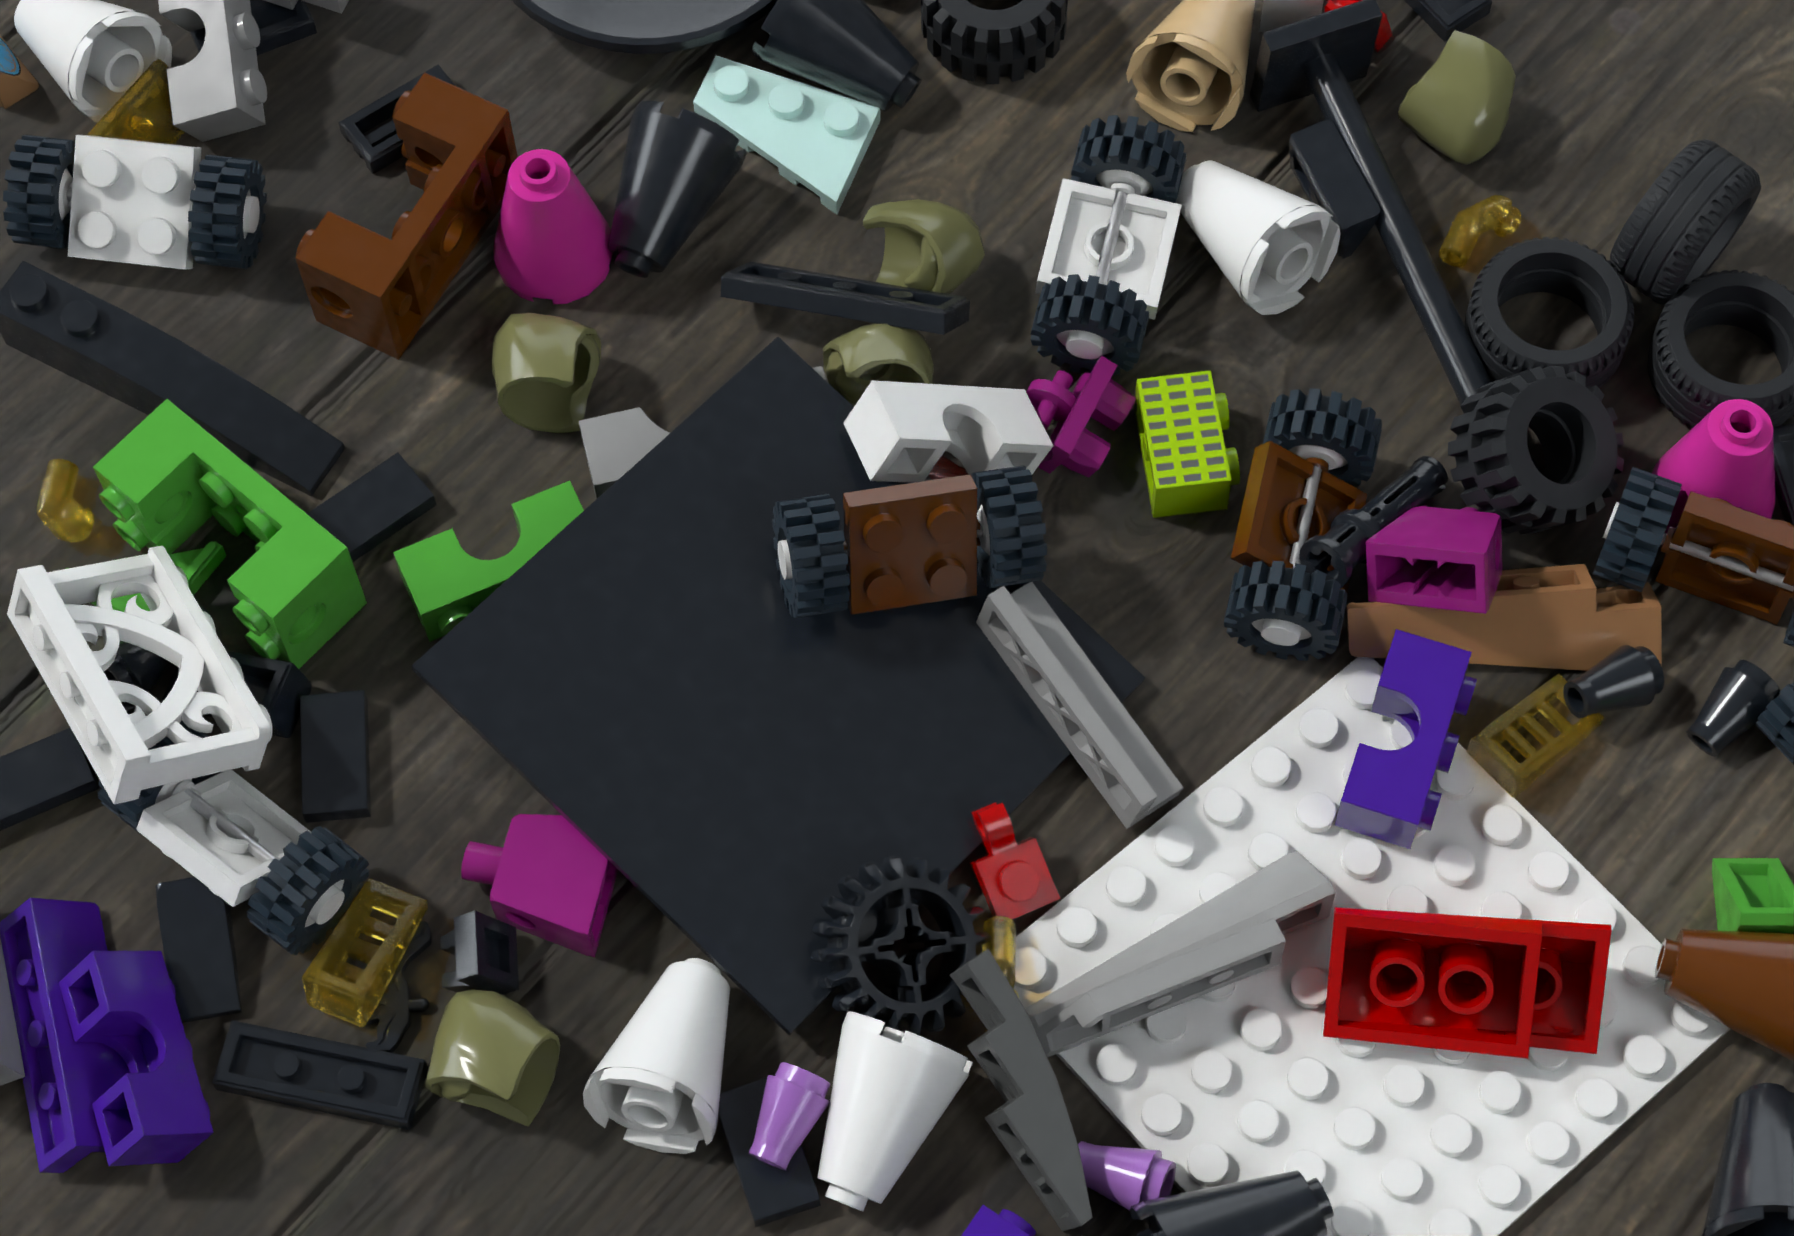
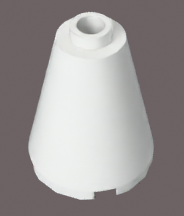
M20 0L14 16L17 32L74 106L94 122L114 125L130 121L140 114L135 108L147 96L155 100L163 90L167 80L166 69L171 68L172 46L169 38L163 35L159 27L161 25L149 15L100 0Z
M1212 160L1193 165L1182 175L1175 202L1182 205L1180 213L1245 304L1261 315L1279 314L1295 306L1305 298L1298 290L1310 277L1320 282L1328 272L1337 253L1341 233L1339 225L1331 219L1332 215L1324 207Z
M689 958L685 961L669 965L587 1081L583 1091L584 1107L592 1118L604 1128H606L609 1118L626 1127L627 1130L623 1139L636 1146L662 1153L687 1154L695 1152L700 1140L704 1139L707 1146L713 1139L718 1122L730 986L727 980L721 975L720 970L714 964L699 958Z
M848 1011L841 1029L817 1178L830 1184L825 1197L863 1212L868 1200L879 1204L884 1201L968 1078L973 1062L968 1061L967 1057L906 1030L904 1033L885 1027L881 1036L880 1034L885 1022Z

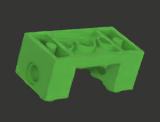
M166 399L93 466L104 489L99 494V498L107 509L118 518L113 523V527L137 551H140L145 546L148 548L164 546L167 553L172 554L212 515L232 535L238 537L244 532L257 543L255 546L257 552L227 581L234 597L239 600V603L233 607V612L249 629L245 639L261 657L274 660L279 658L281 661L294 663L300 669L367 604L348 548L170 400Z

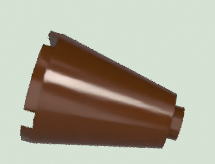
M1681 929L1676 941L1664 939L1656 963L1655 978L1665 980V995L1794 1062V934Z

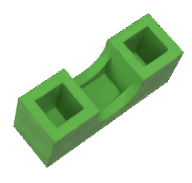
M570 480L511 504L520 538L516 546L503 557L493 560H481L470 556L460 546L453 528L393 552L402 581L429 642L443 637L584 511Z

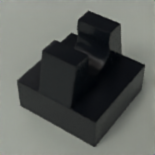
M477 911L454 917V930L440 937L441 950L456 956V970L442 975V987L456 993L468 990L494 991L501 995L519 990L516 927Z

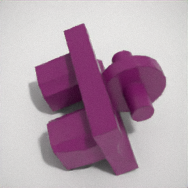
M1101 356L1097 360L1092 372L1084 373L1080 377L1073 392H1070L1068 389L1074 379L1069 373L1062 370L1057 371L1052 381L1036 379L1031 382L1026 393L1045 430L1048 429L1052 420L1057 421L1049 435L1053 447L1038 466L1040 469L1050 474L1062 464L1068 469L1089 478L1100 468L1110 450L1111 444L1085 428L1090 417L1115 431L1127 417L1136 400L1135 396L1111 379L1118 365Z

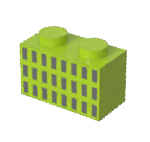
M1211 370L1137 379L1134 413L1153 518L1227 509L1230 487L1240 482V469L1236 448H1225L1222 430L1229 429L1228 402L1225 393L1215 394Z

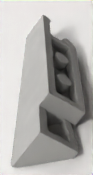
M1288 853L1027 1007L1025 1010L1047 1058L1279 965L1286 943L1283 935L1330 916L1336 894L1331 882L1300 853Z

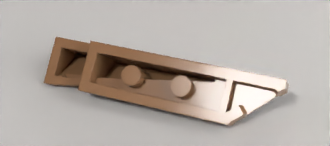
M1585 564L1503 570L1490 609L1486 614L1380 602H1351L1346 605L1348 647L1351 655L1354 657L1386 659L1395 630L1398 629L1470 651L1472 653L1468 664L1588 671L1620 646L1629 645L1634 648L1637 646L1648 648L1655 654L1662 667L1661 605L1649 582L1645 583L1642 592L1622 585L1596 589Z

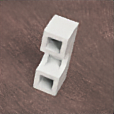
M872 380L843 423L870 481L922 482L945 450L962 463L968 475L974 472L1022 465L1026 466V470L1029 469L1031 474H1033L1053 447L1025 389Z

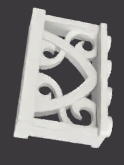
M164 546L151 547L148 550V554L52 572H46L43 565L17 570L7 615L113 804L139 799L141 790L240 767H243L245 771L260 768L267 743L272 738L270 715L267 709L255 700L244 681L240 664L235 658H230L216 635L213 619L207 612L202 611L189 589L186 574L180 567L175 566ZM140 593L150 611H146L137 606V595L129 599L124 612L113 610L111 599ZM95 601H96V607H95V606H88V605H80V604H85V603H90V602H95ZM98 636H103L104 648L99 651H91L86 641L96 646ZM120 641L146 649L179 667L178 678L162 703L150 693L135 685L120 681H109L104 671L114 662ZM121 702L135 705L134 713L127 714ZM212 714L223 734L201 738L187 731L180 722L183 721L184 724L195 731L211 733L214 724L206 721L202 715ZM166 736L173 743H175L173 745L148 750L149 748L153 747L158 742H160L162 739H164Z

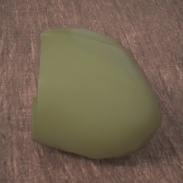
M1454 30L1437 61L1418 83L1413 85L1406 93V97L1399 107L1398 119L1430 146L1450 159L1464 165L1471 164L1485 156L1501 140L1503 130L1509 119V107L1515 87L1516 75L1511 63L1499 50L1486 41Z
M916 199L876 204L868 210L863 219L865 229L885 227V250L882 267L876 280L878 283L950 294L977 271L985 256L979 227L967 213L941 202Z
M528 312L511 314L494 338L492 374L496 381L497 401L503 414L514 423L530 430L554 433L580 431L579 421L585 419L586 403L601 359V339L596 330L581 323L557 316Z
M871 323L843 334L823 347V363L828 383L853 406L856 405L872 380L933 384L934 364L931 357V349L924 336L917 330L890 326L888 324Z
M482 990L457 992L445 1007L434 1040L425 1087L449 1101H457L485 1108L528 1127L540 1111L556 1075L560 1054L558 1035L536 1020L526 1008L497 992Z

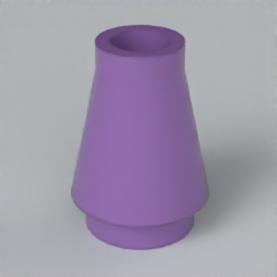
M781 1062L775 1076H767L755 1138L748 1154L773 1167L786 1170L792 1156L830 1104L825 1097L831 1084L805 1069Z
M1084 1141L1078 1144L1086 1186L1129 1211L1131 1206L1142 1201L1170 1196L1175 1179L1176 1164L1173 1161L1163 1159L1160 1150L1101 1146Z

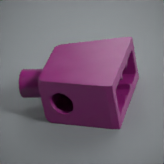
M1426 506L1411 508L1366 541L1368 601L1486 614L1490 609L1502 575L1500 516L1496 513L1480 512L1472 507H1465L1460 510Z
M518 814L511 819L504 847L474 841L468 843L462 861L461 877L463 880L492 885L490 903L497 920L573 951L595 957L618 869L562 815Z

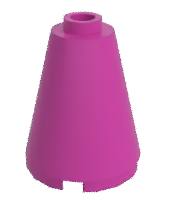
M546 149L531 150L520 155L512 163L507 177L494 241V260L504 284L519 297L534 302L533 297L552 299L553 304H567L589 295L606 279L610 270L609 264L613 253L608 249L611 229L606 219L566 160L558 153Z
M1742 399L1722 402L1673 445L1656 463L1652 474L1682 484L1665 533L1668 532L1670 526L1676 528L1691 491L1709 498L1723 499L1735 507L1769 519L1772 518L1775 508L1773 425L1769 415L1760 406Z

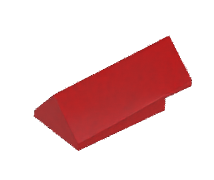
M1335 907L1323 1037L1526 1059L1529 1056V1047L1597 1054L1612 932L1611 925Z

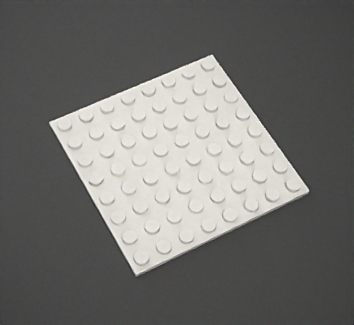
M1357 657L993 957L1026 1009L1288 853H1300L1331 882L1336 894L1329 917L1283 935L1286 943L1279 965L1056 1055L1142 1149L1160 1150L1163 1159L1175 1162L1174 1184L1182 1193L1298 1170L1306 1182L1317 1178L1329 1198L1334 1216L1325 1220L1327 1227L1326 1236H1500L1726 1034L1730 1028L1665 995V980L1655 978L1656 963L1662 944L1459 743L1457 744L1449 772L1445 773L1435 770L1430 790L1442 793L1431 831L1417 828L1411 849L1334 826L1359 743L1382 750H1397L1412 742L1410 733L1400 722L1371 712L1383 667L1373 658ZM1335 907L1611 925L1612 932L1597 1054L1529 1047V1056L1526 1059L1323 1037Z

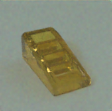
M1560 674L1553 677L1495 719L1470 740L1467 753L1511 797H1517L1597 729L1605 719L1600 713L1579 718L1580 720L1572 726L1549 703L1557 697L1566 705L1563 688L1567 681ZM1540 712L1562 734L1554 738L1533 716ZM1521 726L1525 727L1544 747L1537 751L1517 729ZM1507 740L1526 760L1520 764L1500 744Z
M369 878L302 976L307 1003L314 1009L359 1027H364L381 1001L428 909L427 900ZM374 909L398 920L393 926L370 917V914ZM362 933L383 941L381 946H378L358 937ZM348 957H352V959L367 964V967L364 970L347 963L346 960Z

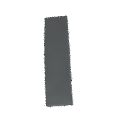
M987 949L950 974L988 1030L967 1045V1047L1005 1101L1003 1105L984 1118L1063 1232L1082 1226L1093 1218L1079 1146L1056 1075L1031 1020L992 953Z

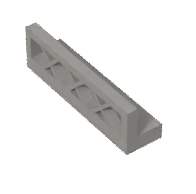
M1033 582L1027 583L1012 594L1007 591L1005 586L989 594L976 621L977 625L1126 829L1178 796L1183 789L1181 783Z

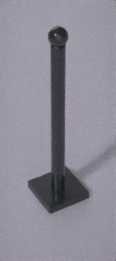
M1362 0L1264 32L1250 92L1257 111L1260 112L1314 94L1325 120L1330 119L1335 124L1380 207V216L1375 225L1461 405L1468 396L1477 394L1476 389L1491 383V380L1348 83L1364 78L1367 75L1383 16L1376 0ZM1531 457L1532 462L1540 472L1537 462L1534 460V458Z

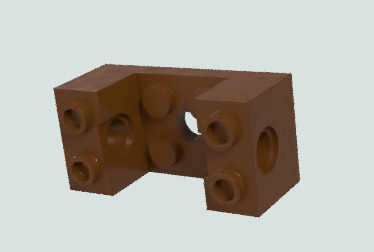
M425 72L412 91H405L400 96L393 112V122L397 136L403 140L402 155L408 159L405 166L410 184L424 190L423 195L411 212L406 211L399 217L393 229L392 240L328 211L316 229H310L304 234L298 245L295 258L317 322L398 360L502 207L509 169L518 158L508 109Z

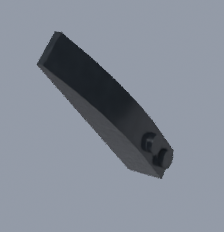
M22 261L0 291V333L7 345L147 415H150L168 399L247 465L311 497L345 449L343 442L232 370L127 311L25 261Z

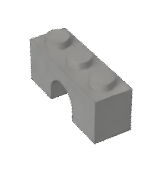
M158 0L159 12L162 16L188 32L205 28L206 32L203 47L193 60L186 64L166 69L173 125L202 142L266 125L263 103L267 100V87L258 69L256 47L260 44V32L251 14L250 0Z

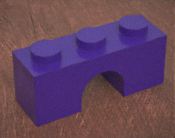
M1398 629L1395 630L1371 712L1400 722L1410 733L1412 742L1397 750H1382L1359 743L1334 826L1407 849H1411L1417 828L1431 831L1442 793L1430 790L1435 770L1445 773L1449 772L1460 737L1459 735L1447 732L1453 712L1466 716L1477 682L1476 678L1465 675L1472 652Z
M92 951L59 982L75 1043L95 1042L109 1046L124 1059L130 1072L126 1073L92 1103L108 1165L178 1163L214 1132L210 1121V1109L203 1097L194 1066L192 1046L186 1038L175 1000L174 984L169 978L162 951Z

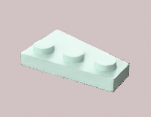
M715 56L693 101L695 113L716 122L734 134L740 140L738 146L746 149L748 153L756 151L776 165L779 169V174L795 186L800 182L820 196L821 204L835 214H838L880 123V108L720 56Z

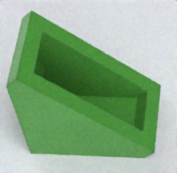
M1713 858L1712 878L1718 930L1794 934V885L1779 858Z

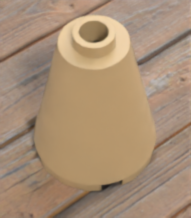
M1183 0L1137 46L1130 59L1126 72L1127 80L1129 83L1132 79L1138 91L1135 100L1141 109L1159 123L1186 132H1193L1196 125L1213 124L1212 131L1222 128L1235 117L1244 96L1255 0Z

